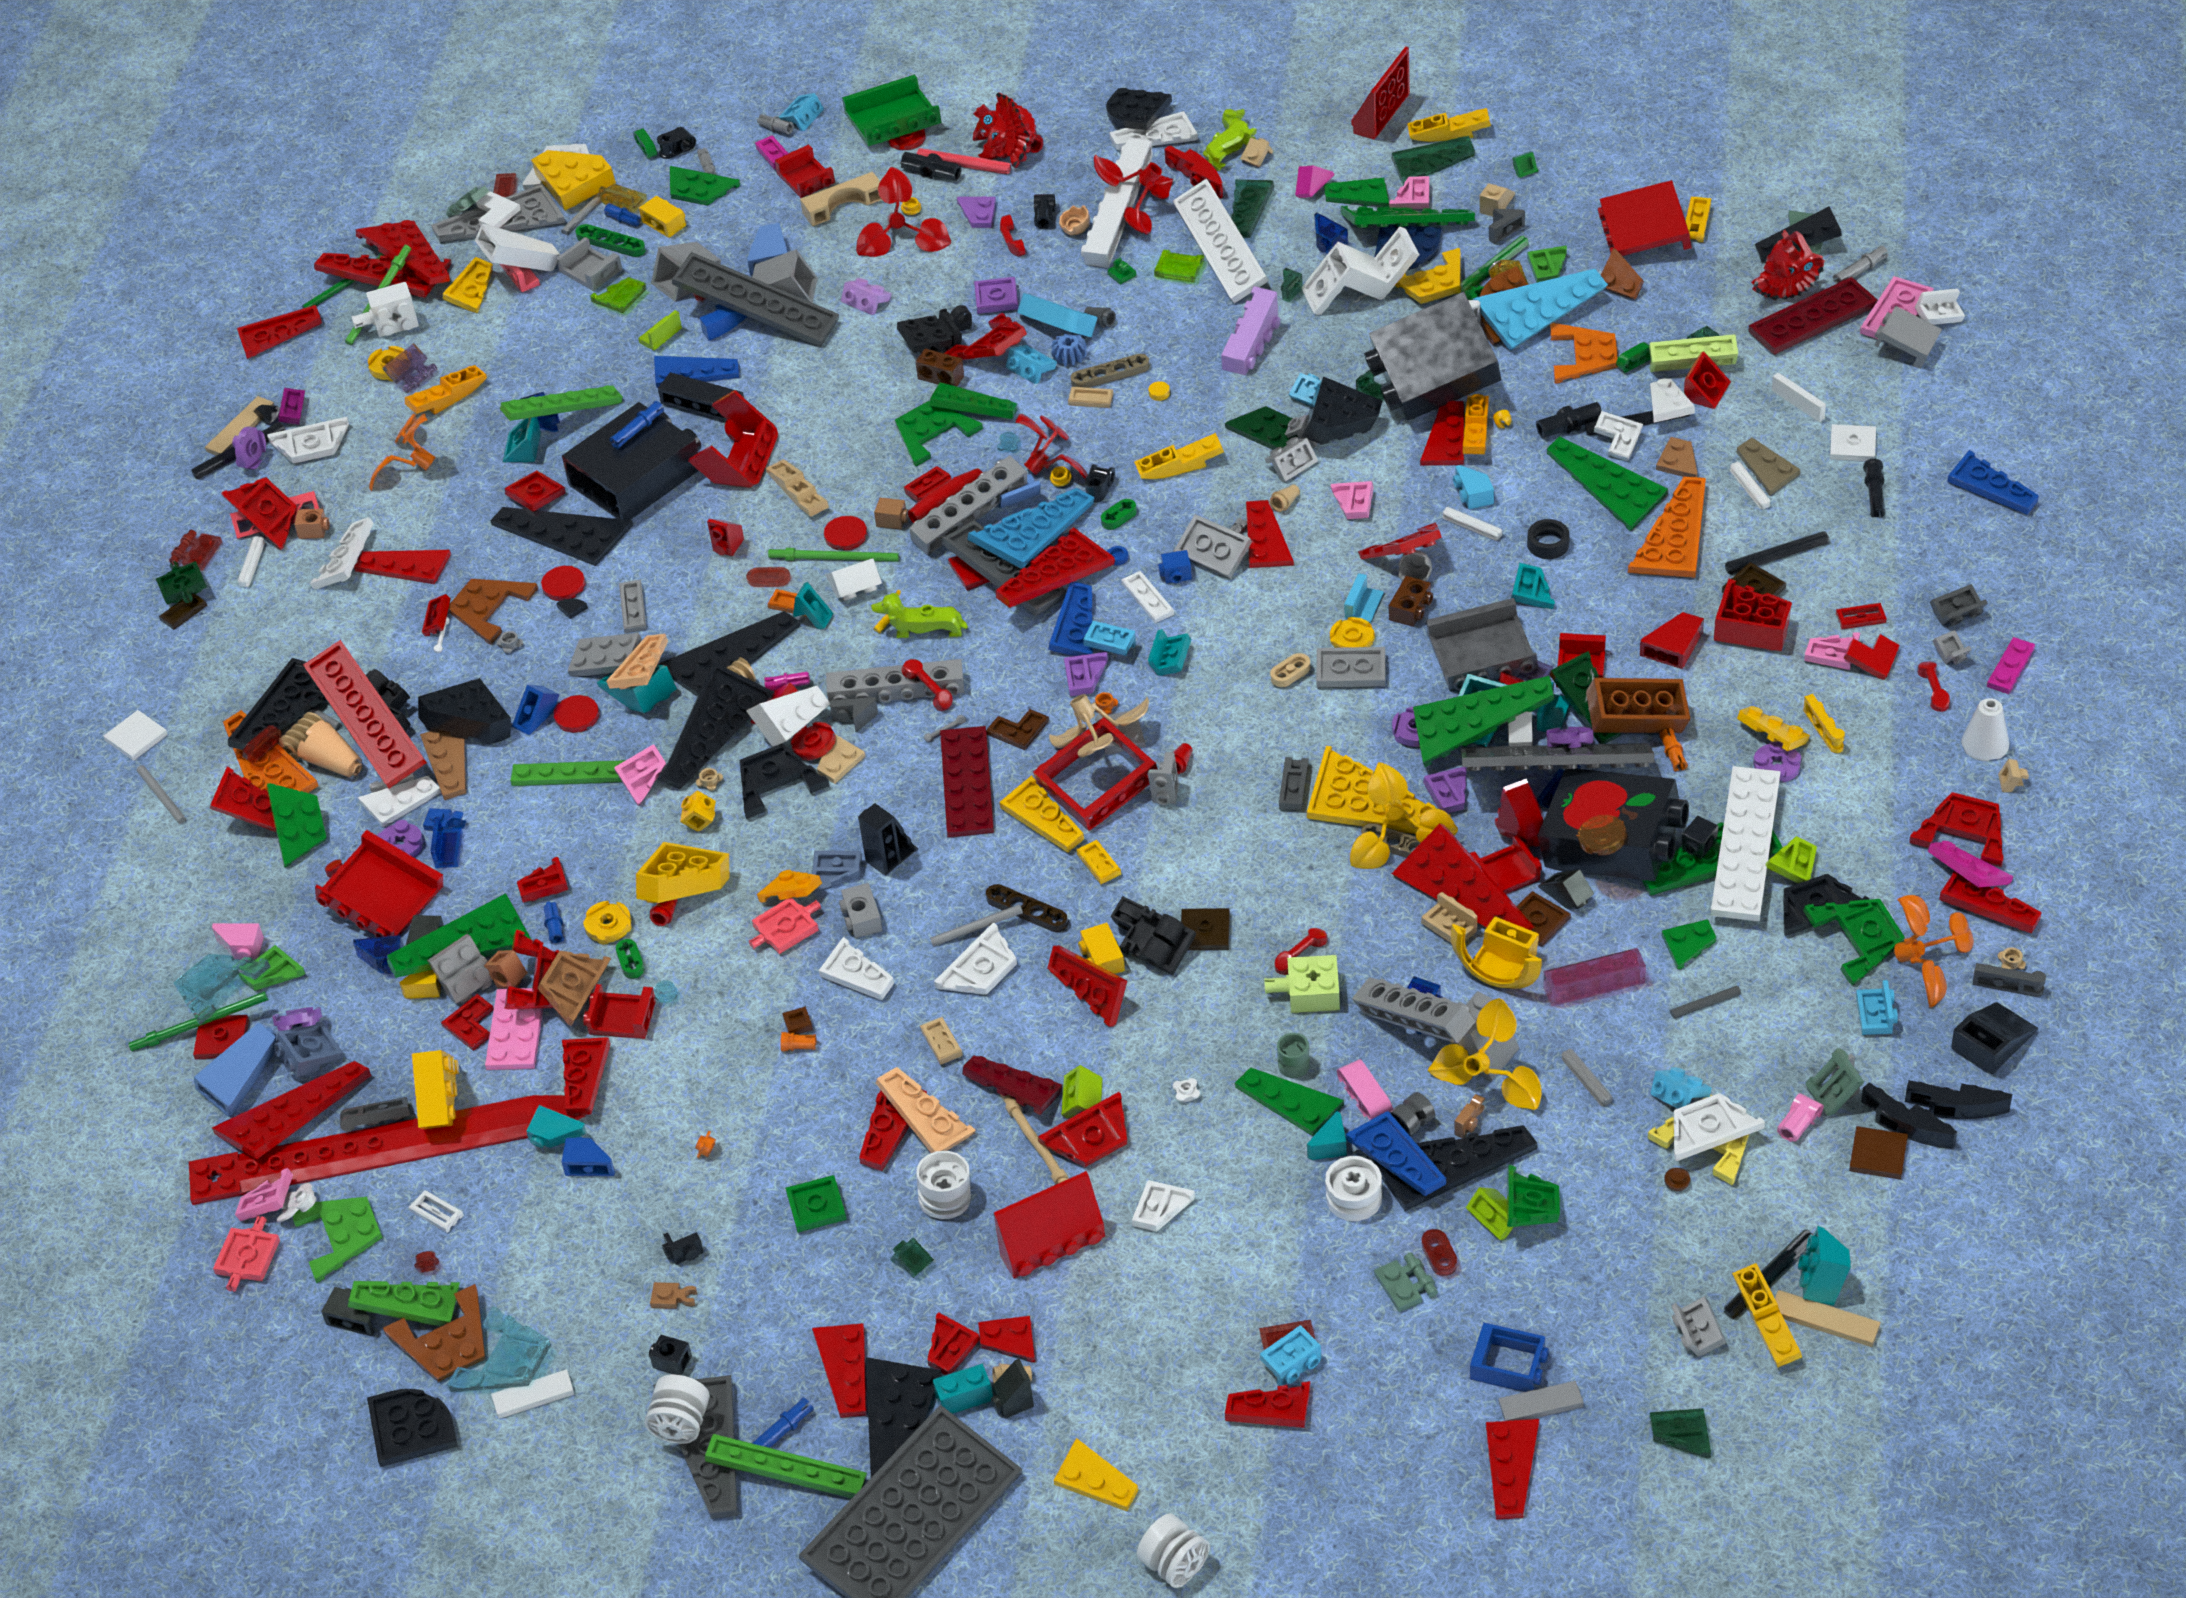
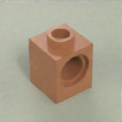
M297 510L294 525L298 538H324L325 531L330 528L329 518L325 517L324 510Z
M514 950L498 951L484 965L488 969L489 975L497 988L517 987L520 985L521 979L528 973Z

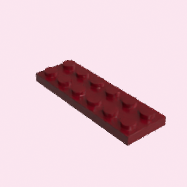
M1850 277L1750 324L1748 332L1775 355L1872 309L1878 299L1853 277Z
M986 726L940 730L947 838L994 833Z

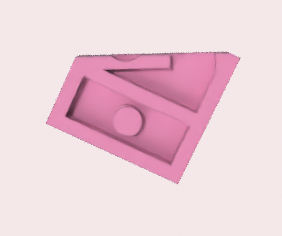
M1372 481L1331 484V490L1347 519L1369 518L1374 489Z
M1855 632L1852 637L1840 638L1839 635L1827 638H1810L1804 661L1850 670L1852 663L1843 657L1853 638L1858 641L1860 640V633Z
M653 744L614 767V770L635 803L640 805L663 771L666 762Z
M288 1168L281 1171V1178L270 1184L267 1180L255 1190L248 1192L240 1198L235 1213L240 1222L256 1218L271 1211H277L283 1207L293 1176Z

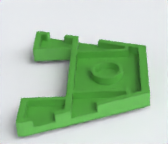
M367 1196L315 1202L307 1211L301 1212L298 1210L292 1216L296 1227L322 1218L332 1245L333 1253L309 1261L316 1283L325 1279L327 1274L333 1270L336 1271L343 1266L344 1262L354 1255H359L382 1238Z

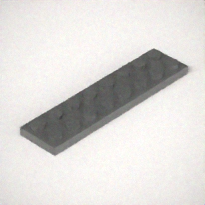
M693 252L688 255L672 278V285L819 347L822 346L839 320L838 313Z

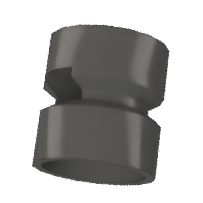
M1419 1092L1412 1093L1403 1101V1104L1397 1105L1389 1112L1410 1137L1419 1131L1420 1126H1425L1435 1118V1110L1431 1102Z

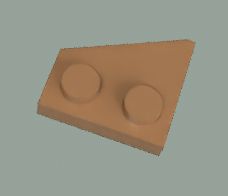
M1670 437L1656 464V470L1682 477H1697L1692 442Z

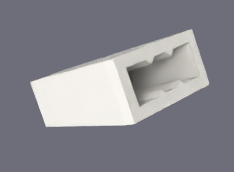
M483 223L475 239V242L491 263L551 272L555 269L558 263L557 258L560 256V253L550 243Z

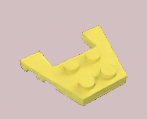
M1674 1117L1666 1120L1665 1124L1657 1129L1655 1127L1648 1132V1139L1668 1149L1674 1141ZM1750 1134L1712 1148L1724 1155L1714 1166L1712 1175L1731 1185L1734 1184Z

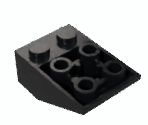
M1995 1002L1969 1014L1954 1029L1951 1049L1993 1075L2038 1030V1027L2000 1003Z

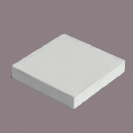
M137 710L103 737L106 742L134 761L166 737L168 733L162 726Z

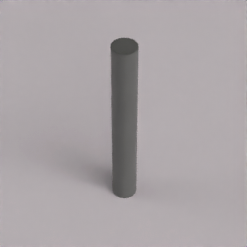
M1738 985L1671 1009L1670 1014L1673 1019L1741 995V990Z

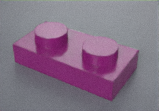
M284 388L278 422L300 425L305 390Z

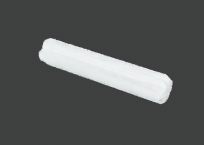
M1738 461L1730 465L1731 473L1761 510L1770 507V499L1744 466Z
M1446 507L1442 513L1443 519L1490 539L1498 541L1502 537L1503 530L1458 510Z
M255 536L252 539L238 578L240 587H249L265 545L264 538L261 536Z

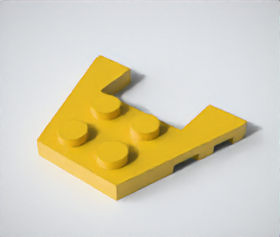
M1460 248L1442 253V259L1446 265H1438L1426 271H1417L1409 276H1406L1404 273L1395 286L1405 289V293L1420 304L1460 293Z

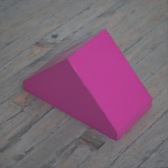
M1314 165L1299 166L1296 197H1312L1334 176L1333 171Z

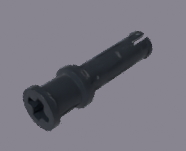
M1876 458L1868 459L1863 464V470L1866 472L1864 483L1869 489L1871 517H1879L1880 511L1883 517L1885 515L1882 485L1885 481L1882 474L1883 463Z

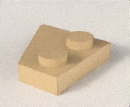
M836 735V741L832 749L821 757L817 772L835 784L866 757L865 752Z

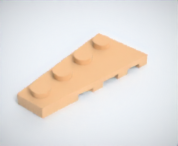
M666 634L647 635L608 678L607 684L609 689H626L632 686L648 685L668 643Z
M898 1067L877 1078V1086L930 1153L948 1151L975 1134L976 1130L972 1126L965 1125L952 1110L950 1112L939 1104L940 1101L937 1098L926 1094L921 1090V1086Z

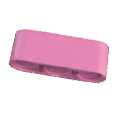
M1361 1059L1337 1069L1339 1081H1343L1347 1093L1352 1099L1357 1101L1358 1104L1356 1106L1364 1117L1367 1116L1369 1120H1372L1384 1112H1390L1393 1109L1389 1098Z

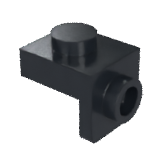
M668 1232L663 1234L665 1244H662V1249L667 1259L672 1257L675 1265L686 1260L692 1261L704 1253L701 1239L697 1232L675 1242L672 1241Z

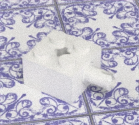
M406 282L367 292L366 295L370 306L369 312L351 316L355 329L373 324L376 326L379 337L389 336L393 333L410 330L419 326Z

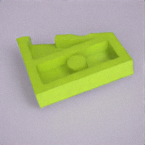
M1796 836L1777 854L1771 857L1765 863V866L1796 883L1810 880L1817 846Z

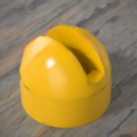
M1500 410L1493 415L1497 427L1504 429V424L1510 426L1512 419L1508 410Z

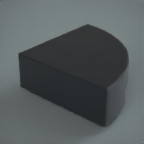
M260 405L253 412L267 425H270L279 416L280 407Z
M565 599L556 603L557 608L569 619L588 608L587 603L580 599Z

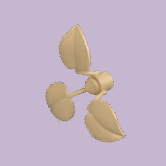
M1086 694L1079 695L1070 702L1078 725L1058 736L1049 734L1050 742L1055 748H1062L1071 743L1075 737L1080 736L1088 726L1094 741L1080 748L1077 754L1080 758L1089 756L1095 751L1105 748L1113 741V736L1110 733L1098 738L1090 722L1095 716L1094 711H1097L1114 726L1121 725L1123 727L1145 715L1148 710L1149 699L1146 697L1137 707L1113 720L1097 707L1095 702L1091 704Z

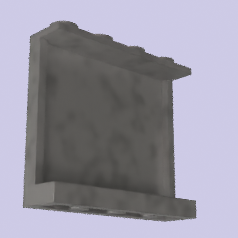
M1514 598L1426 620L1427 634L1449 691L1461 690L1467 674L1497 681L1501 672L1517 676L1538 670L1537 654L1532 652L1520 623Z

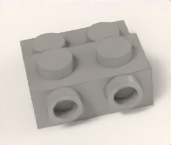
M468 934L427 960L447 996L455 1003L469 1001L473 997L471 993L478 988L480 990L486 989L492 984L489 971L484 967L487 960L480 954L471 936Z

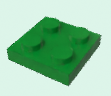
M834 1175L785 1188L797 1233L847 1220Z

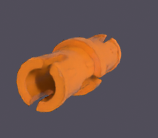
M1667 729L1662 730L1659 736L1665 747L1664 753L1666 757H1669L1673 770L1679 771L1677 765H1679L1681 770H1685L1688 767V763L1682 753L1683 747L1677 741L1674 730L1668 729L1670 735Z

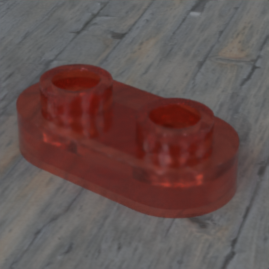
M1439 1229L1427 1230L1422 1235L1421 1246L1432 1270L1440 1276L1453 1274L1457 1269V1256L1446 1234ZM1437 1243L1438 1245L1433 1247L1430 1244ZM1441 1263H1447L1448 1265L1442 1266V1265H1440V1264H1441Z

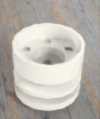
M936 1151L928 1154L919 1162L917 1166L919 1205L922 1211L930 1217L937 1219H952L965 1212L971 1202L969 1165L965 1158L951 1151Z
M673 1374L659 1378L644 1420L646 1429L657 1438L670 1443L684 1444L696 1440L703 1421L702 1416L706 1411L710 1398L709 1391L700 1382L686 1376Z
M1169 1513L1157 1519L1144 1534L1137 1549V1559L1151 1570L1158 1571V1575L1172 1587L1179 1588L1185 1585L1202 1568L1209 1554L1210 1543L1202 1536H1199L1194 1530H1189L1188 1525L1174 1514Z

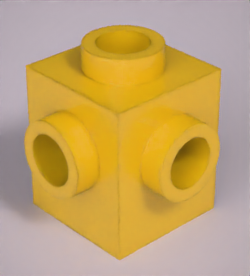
M698 790L682 801L680 822L695 831L703 830L713 822L716 814L714 811L716 801Z

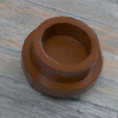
M1672 1168L1665 1173L1664 1182L1671 1190L1681 1191L1689 1186L1690 1175L1682 1168Z

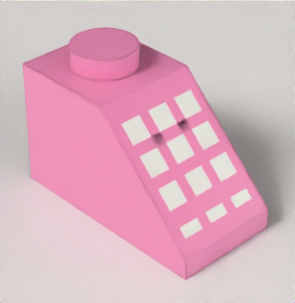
M259 923L212 924L217 942L234 959L248 961L259 957L264 939Z

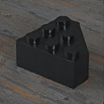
M1323 376L1314 393L1302 437L1323 445L1333 439L1338 438V440L1353 437L1355 433L1362 432L1364 434L1373 427L1379 416L1383 401Z
M480 678L418 696V718L428 731L438 732V730L450 732V736L467 740L469 737L481 739V743L489 745L510 737L511 717Z

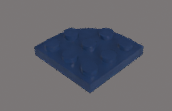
M1389 225L1388 227L1379 228L1375 257L1400 226ZM1402 227L1407 230L1419 253L1416 261L1408 270L1418 268L1420 264L1433 259L1439 250L1442 228Z

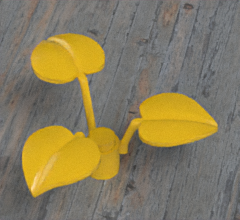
M1378 762L1368 782L1367 793L1373 802L1383 807L1385 815L1383 816L1381 835L1378 838L1371 831L1361 834L1352 845L1350 864L1355 868L1375 869L1387 862L1390 849L1383 840L1389 819L1398 820L1405 816L1414 826L1419 827L1415 836L1420 843L1439 823L1444 824L1454 836L1458 832V827L1447 812L1436 808L1425 811L1420 817V823L1413 819L1407 813V810L1403 809L1400 801L1406 796L1408 791L1405 778L1393 767Z
M1501 998L1494 999L1481 1009L1476 1021L1478 1033L1484 1037H1489L1487 1043L1477 1053L1470 1056L1468 1051L1458 1044L1446 1045L1438 1052L1435 1060L1428 1068V1072L1439 1080L1447 1081L1454 1085L1465 1084L1473 1076L1482 1072L1485 1074L1506 1075L1508 1078L1502 1082L1501 1086L1504 1099L1518 1108L1536 1110L1541 1101L1542 1089L1538 1076L1534 1071L1525 1066L1516 1067L1513 1073L1507 1070L1489 1068L1490 1059L1485 1054V1051L1493 1043L1494 1039L1499 1042L1511 1039L1517 1029L1515 1015L1506 1002Z

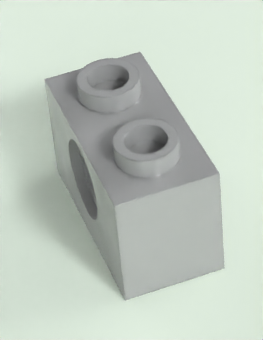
M869 883L841 890L843 900H839L842 914L847 913L848 917L844 919L848 932L853 931L855 938L881 932V919Z

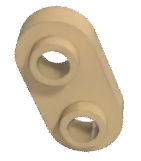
M1302 653L1291 655L1271 669V683L1277 687H1287L1310 671V658Z

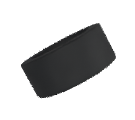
M1554 519L1539 520L1528 529L1527 547L1530 553L1542 559L1561 557L1569 549V530L1561 521ZM1543 534H1554L1559 536L1561 540L1553 544H1544L1535 538Z

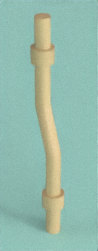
M1000 1094L1006 1104L1005 1109L1008 1114L1014 1117L1024 1135L1049 1168L1055 1185L1069 1179L1064 1169H1060L1047 1147L1038 1142V1135L1022 1113V1106L1016 1103V1099L1008 1094L1004 1097Z

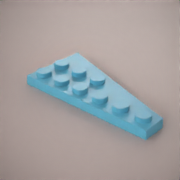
M1591 269L1473 298V300L1480 301L1481 315L1511 351L1604 290L1608 284L1596 269Z

